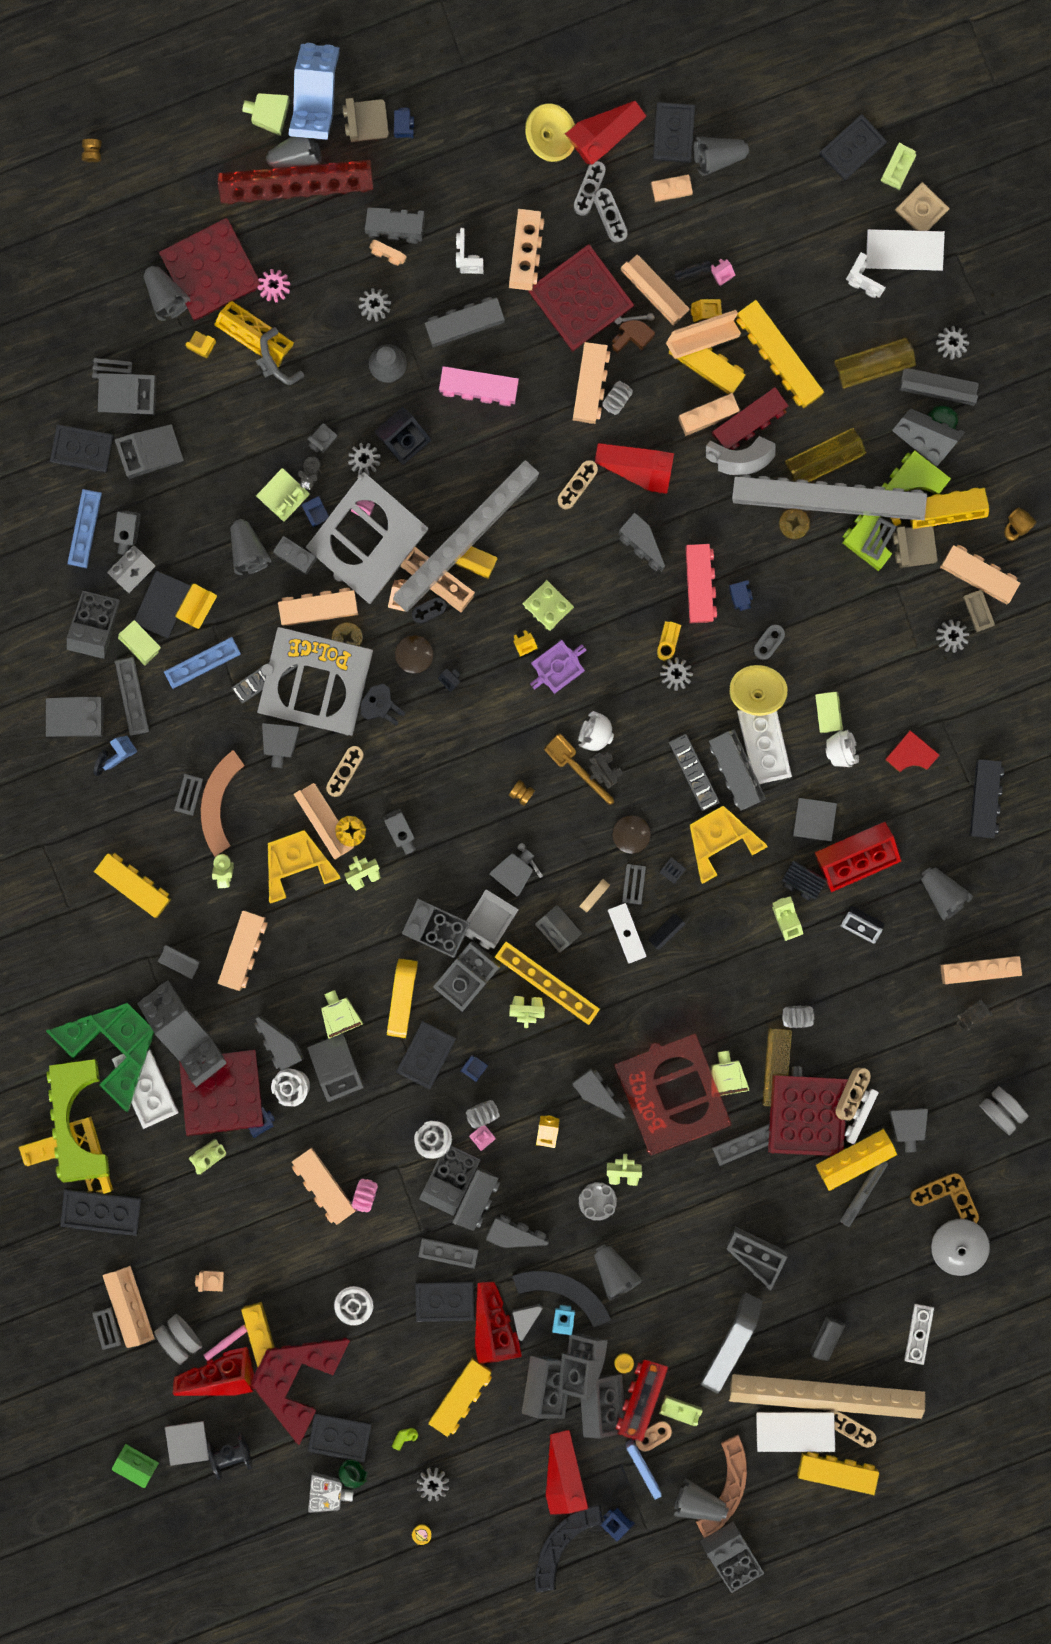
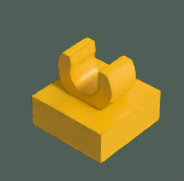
M526 630L523 631L524 636L520 638L514 635L515 640L513 642L520 657L537 649L532 634H528Z

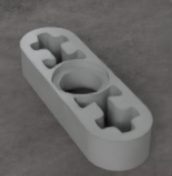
M599 161L589 165L574 202V210L578 215L583 216L590 212L594 202L593 196L599 190L604 178L605 166ZM600 167L602 173H598L595 180L587 179L588 177L592 178L594 175L592 168ZM591 183L595 186V191L587 193L584 190V186ZM581 194L587 197L585 205L586 207H588L587 209L583 208V210H579V205L577 204H581L584 199V197L581 196Z
M606 188L599 189L595 192L593 200L609 238L613 242L623 241L627 237V229L612 193ZM600 193H602V195L606 194V205H608L609 203L611 204V206L605 208L604 210L602 209V207L605 206V203L603 200L600 201L598 198L601 196ZM607 210H612L615 213L613 221H609L606 218ZM617 221L619 224L615 226L617 230L622 231V234H620V238L619 236H614V233L616 232L615 227H610L611 224Z

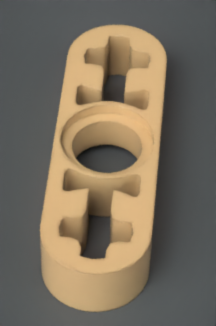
M585 461L560 493L558 505L562 509L572 508L594 479L598 471L595 462ZM590 465H592V470L594 471V473L592 474L589 472L587 474L586 478L589 480L586 482L585 479L581 476H578V474L581 473V475L583 476V474L586 471L584 467H589ZM581 480L583 488L581 490L573 489V481ZM569 488L571 492L577 494V496L574 497V495H572L570 497L571 504L566 503L565 505H563V500L561 498H566L569 495L570 492L566 491Z
M352 746L346 751L327 784L326 789L329 795L338 797L344 792L363 759V751L359 747ZM355 750H358L360 757L353 760L352 763L356 764L354 768L350 764L344 763L345 759L350 761L352 757L350 755L351 751L355 752ZM348 766L351 772L348 777L340 775L341 767ZM336 775L340 779L346 780L345 784L340 782L338 786L340 788L339 792H331V784L335 785L338 781L334 779Z
M855 1068L852 1071L836 1107V1115L839 1119L851 1120L855 1116L871 1076L867 1069ZM852 1089L856 1090V1096L854 1099L850 1097V1092Z
M827 1411L834 1412V1415L837 1414V1418L840 1421H843V1418L846 1419L842 1423L841 1429L838 1428L840 1424L834 1421L836 1431L864 1447H871L875 1444L876 1435L872 1430L840 1411ZM848 1423H853L856 1426V1430L851 1434L845 1431V1426ZM860 1428H862L860 1431L862 1434L868 1435L870 1433L871 1441L864 1443L863 1437L858 1435Z

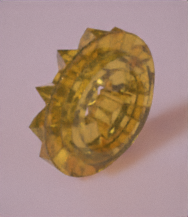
M791 508L782 514L779 527L786 537L798 539L808 532L810 519L804 511ZM798 516L797 522L803 526H796L792 531V524L787 521H793Z
M342 623L332 633L333 641L344 643V638L340 633L347 635L352 631L350 637L354 643L347 641L346 644L358 647L361 646L363 638L360 629L352 623Z

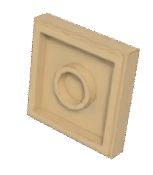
M922 182L895 211L916 231H929L950 208Z

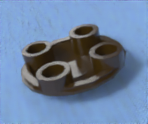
M416 635L408 636L397 645L395 651L396 661L405 672L420 673L431 665L433 649L430 643L423 637Z
M630 815L623 817L616 823L612 836L614 843L620 850L633 854L646 848L650 841L651 833L645 820L638 816Z

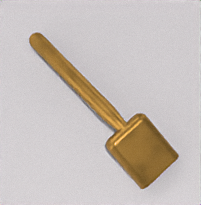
M557 734L545 746L544 750L560 767L568 763L609 805L613 804L614 799L572 759L576 754V750L561 734Z

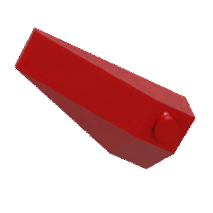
M632 101L579 121L564 134L586 164L593 165L638 125L646 115L637 102Z
M598 443L595 463L641 486L647 491L667 494L674 453Z
M495 1282L478 1283L475 1348L478 1364L522 1357L517 1333L511 1329L509 1324L511 1319L509 1315H505L502 1308L503 1301Z
M244 1347L223 1353V1357L215 1361L213 1359L207 1361L205 1366L198 1369H190L174 1377L173 1395L214 1396L240 1395L253 1392V1387L250 1383L254 1373L248 1348Z
M569 1430L550 1435L546 1499L550 1514H567L588 1509Z

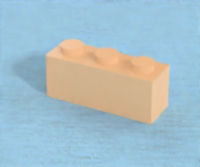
M733 393L683 413L679 415L678 419L685 436L733 417L740 410Z

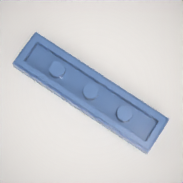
M82 489L68 565L83 568L88 566L102 497L100 492Z
M233 637L164 671L172 689L241 655Z

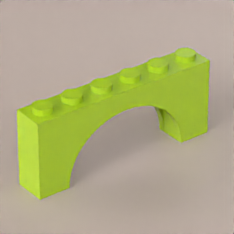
M914 451L912 454H906L901 461L904 463L900 470L896 467L889 476L892 480L889 484L884 483L882 487L893 491L894 488L904 489V492L917 489L939 494L951 478ZM859 515L854 521L857 523L854 529L849 528L843 535L845 538L843 544L879 571L892 553L885 547L877 561L873 557L862 553L861 550L880 516ZM880 526L867 547L869 551L880 533ZM882 538L873 553L877 554L883 543Z
M94 1059L49 1066V1071L47 1072V1081L51 1083L49 1100L53 1102V1109L50 1110L52 1121H55V1128L52 1129L53 1139L57 1140V1147L54 1148L55 1158L59 1160V1166L56 1167L57 1177L62 1182H71L110 1176L108 1157L105 1154H92L80 1148L72 1136L69 1125L70 1109L76 1096L86 1086L100 1081L98 1062Z

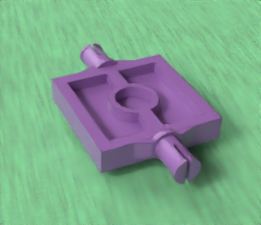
M561 640L533 661L531 664L539 676L530 683L535 690L544 683L555 694L582 674L585 670L580 665L578 656L586 651L583 648L584 646L581 644L572 651Z

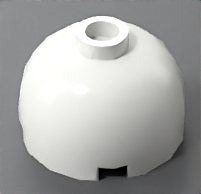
M593 711L588 715L591 717L589 722L585 721L583 723L578 741L582 742V744H579L580 747L598 751L612 742L614 734L612 733V725L609 719Z

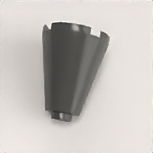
M291 136L272 148L266 156L268 165L270 167L273 166L274 169L321 164L320 162L322 161L319 145L315 143L313 138Z
M697 137L698 141L694 142L695 163L700 164L701 168L697 169L702 176L741 161L749 153L748 144L742 139Z
M150 266L145 270L144 280L157 319L165 321V317L171 316V318H175L187 309L185 303L191 302L190 297L160 267Z
M385 344L377 347L372 352L369 358V368L377 380L384 383H392L404 375L407 368V359L400 348L395 345Z
M244 519L234 521L230 527L234 572L238 575H243L242 571H248L249 574L265 569L268 566L267 562L271 563V558L250 523L244 521Z
M929 867L922 873L923 878L921 880L943 921L958 913L964 907L965 900L969 903L973 898L969 891L936 867L933 869Z
M604 1244L595 1250L597 1253L594 1257L610 1301L620 1297L619 1295L624 1292L627 1293L641 1283V1277L611 1246L606 1247Z
M684 1479L683 1483L686 1486L680 1488L674 1506L677 1512H673V1516L719 1522L722 1518L726 1519L729 1508L726 1507L724 1501L691 1480Z

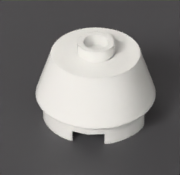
M840 730L827 739L826 754L834 766L852 767L853 764L859 763V755H855L856 742L852 733H849L848 730Z
M287 1068L281 1070L272 1081L271 1089L272 1093H275L276 1097L280 1100V1104L297 1106L306 1098L310 1089V1082L303 1072Z
M426 1122L415 1133V1147L419 1154L425 1158L442 1157L451 1147V1132L441 1122Z
M348 1287L343 1289L336 1297L335 1312L342 1322L349 1325H359L371 1316L373 1301L366 1290L360 1287Z

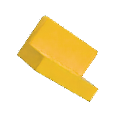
M471 546L455 565L489 579L497 557Z
M193 583L175 617L199 629L217 595Z

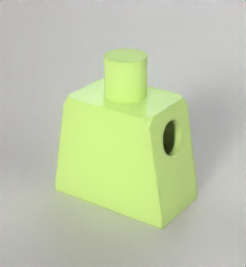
M257 94L256 102L244 101L243 112L252 114L251 120L254 125L281 135L290 102L289 96Z

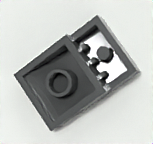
M472 940L433 988L463 1012L502 964Z
M826 1316L810 1349L812 1356L829 1361L846 1324Z
M584 1334L569 1335L568 1353L562 1354L559 1382L560 1393L582 1399L590 1398L602 1371L608 1340Z

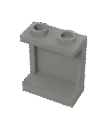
M485 890L466 920L470 925L465 936L472 940L476 937L481 940L479 943L481 946L488 950L490 947L494 949L518 909L490 891Z

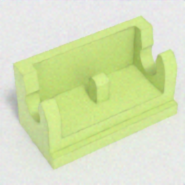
M899 143L881 181L900 190L916 157V151Z
M135 620L119 633L118 639L144 665L157 655L161 649Z
M839 693L816 694L820 733L843 731Z
M665 1395L659 1414L697 1426L699 1416L702 1414V1408Z

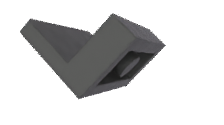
M558 905L535 923L559 953L582 934Z
M164 945V950L158 962L193 979L201 961L169 945Z

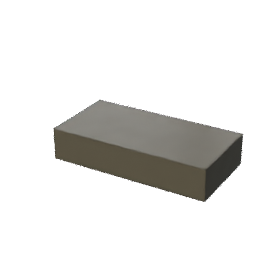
M982 589L963 596L976 632L995 626Z

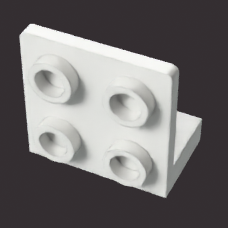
M460 228V233L456 235L457 249H460V252H456L457 268H460V273L483 274V258H479L477 255H469L468 258H465L464 228Z
M861 252L846 280L849 281L851 286L857 289L861 287L866 290L865 293L874 298L876 296L880 297L885 287L862 275L868 262L865 261L867 255Z

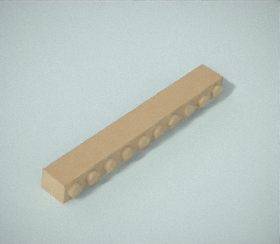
M734 1374L730 1382V1402L922 1419L925 1411V1392Z

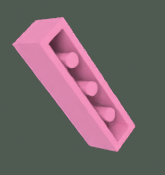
M443 367L439 391L443 393V396L447 397L461 395L462 399L465 400L479 398L484 403L498 401L500 405L511 406L516 401L519 379Z

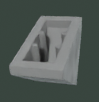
M540 1304L513 1310L519 1340L522 1341L543 1309V1306Z

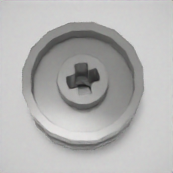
M998 1086L992 1092V1097L998 1104L996 1105L992 1100L986 1098L979 1106L1006 1134L1010 1135L1016 1130V1125L1010 1117L1018 1123H1023L1029 1116L1010 1094H1007Z
M175 1314L168 1320L169 1327L162 1325L154 1333L165 1351L177 1363L182 1364L189 1357L188 1351L195 1353L202 1347V1344L191 1327L179 1315Z

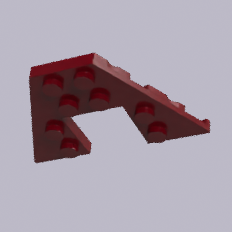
M347 1338L335 1341L324 1340L320 1343H303L299 1346L288 1345L281 1348H267L250 1384L298 1445H300L316 1409L287 1398L286 1395L301 1364L334 1375L350 1342Z

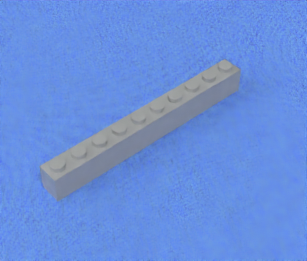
M525 460L394 594L393 600L408 612L537 480L539 472Z
M740 475L735 477L732 500L733 503L925 521L927 494H923L924 492L921 490L904 492V489L894 488L893 491L885 490L884 487L867 489L864 485L846 487L847 485L843 483H835L834 486L827 485V482L822 481L812 484L808 483L807 480L790 482L787 478L770 480V477L759 476L756 479L751 478L750 475Z

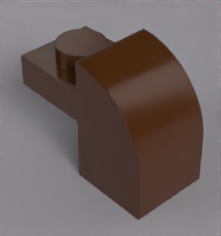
M638 320L624 322L619 327L623 334L619 333L613 339L612 349L618 354L631 340L642 350L655 336V332L645 323Z

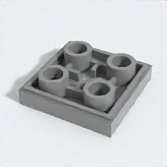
M204 1421L165 1426L170 1466L209 1460Z

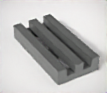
M94 358L92 378L99 379L97 371L132 374V362ZM98 363L128 366V369L98 366Z
M879 517L861 552L878 561L896 526ZM881 523L884 524L870 551L867 550ZM890 527L891 529L877 554L873 553L886 528Z
M184 774L174 811L194 815L204 779ZM191 779L184 807L181 809L180 805L187 780ZM195 781H198L190 811H188L187 808L193 791Z
M626 865L622 902L642 903L646 866ZM631 868L634 869L631 897L630 899H627L629 874ZM639 869L641 870L638 900H634Z
M112 1307L93 1312L102 1350L121 1345ZM106 1313L109 1314L110 1322L115 1336L116 1342L114 1343L107 1321ZM98 1315H101L103 1319L104 1327L109 1341V1344L107 1345L105 1343Z

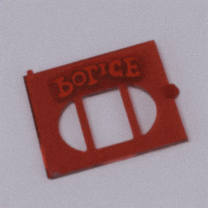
M696 1033L661 1046L659 1043H653L650 1046V1051L615 1064L618 1076L647 1146V1153L650 1156L732 1125ZM682 1057L694 1063L690 1067L659 1079H654L657 1067L668 1058ZM698 1071L707 1095L665 1110L656 1086ZM709 1102L706 1114L695 1123L681 1124L669 1118L670 1115Z

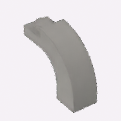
M760 436L750 447L739 451L729 450L712 441L706 445V458L711 462L718 463V471L730 475L755 473L766 467L775 457V443Z

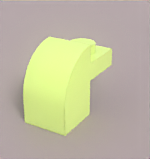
M791 897L781 898L777 902L772 903L776 920L785 941L802 935V927Z

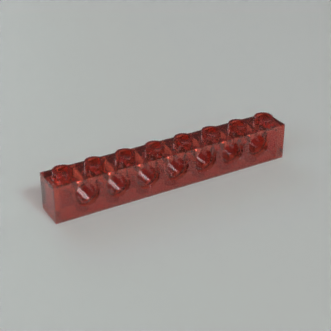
M371 160L218 173L221 203L233 204L242 201L253 202L254 200H272L276 198L289 199L298 196L309 197L311 195H329L332 193L346 194L354 191L366 192L373 190Z

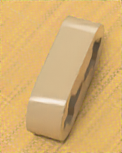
M602 879L579 907L588 912L610 884Z

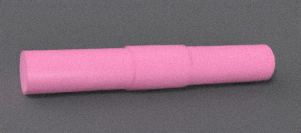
M241 1326L204 1354L206 1360H210L247 1332L246 1326Z

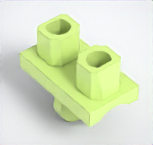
M225 854L217 855L214 859L212 878L213 880L217 879L218 888L230 887L234 864Z
M357 856L353 857L355 863L349 865L351 871L344 874L348 884L351 883L355 890L365 886L361 878L367 875L371 882L381 878L380 868L376 859L368 862L366 857L358 860Z
M514 996L512 1005H510V1016L517 1017V1022H525L524 1028H528V1023H536V1018H544L545 1007H543L542 998L534 997L532 998L531 1006H524V997Z
M214 1139L203 1148L197 1150L195 1154L189 1157V1160L195 1166L196 1173L201 1174L226 1155V1151Z
M623 1154V1159H615V1163H607L609 1183L617 1185L620 1184V1177H627L628 1185L637 1186L639 1178L642 1177V1165L634 1164V1160H627V1154Z

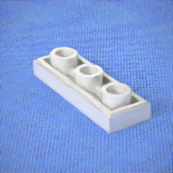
M626 903L609 909V915L628 964L645 958L646 954ZM625 930H629L631 932L629 937H625L623 935V932Z
M873 1089L865 1090L861 1100L863 1104L860 1109H857L853 1117L855 1121L852 1126L849 1125L844 1135L847 1137L846 1141L855 1144L879 1092Z
M914 1304L904 1361L924 1365L934 1307ZM921 1331L922 1336L916 1337L917 1332Z

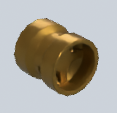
M97 139L82 140V147L84 148L82 160L86 162H100L101 154L99 149L101 148V141Z
M519 780L509 796L513 799L520 798V804L525 806L535 790L531 787L526 789L524 782Z

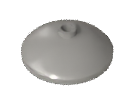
M954 1219L944 1223L936 1231L932 1239L931 1250L935 1262L942 1270L952 1275L963 1276L976 1272L984 1265L989 1255L990 1246L985 1231L977 1223L967 1219ZM963 1248L965 1252L960 1254L958 1253L959 1249Z

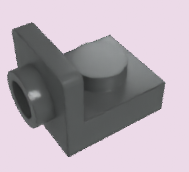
M323 423L312 436H309L308 441L310 444L308 446L316 453L318 451L324 453L338 436Z

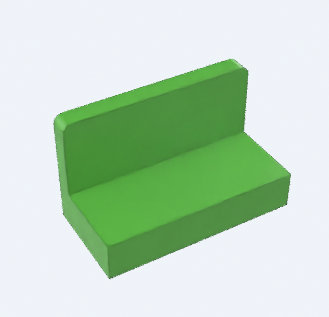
M125 1444L112 1470L145 1488L159 1463Z

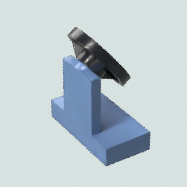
M128 736L118 737L110 742L117 752L110 759H108V751L102 750L94 766L95 776L99 777L103 771L112 769L127 757L138 752Z

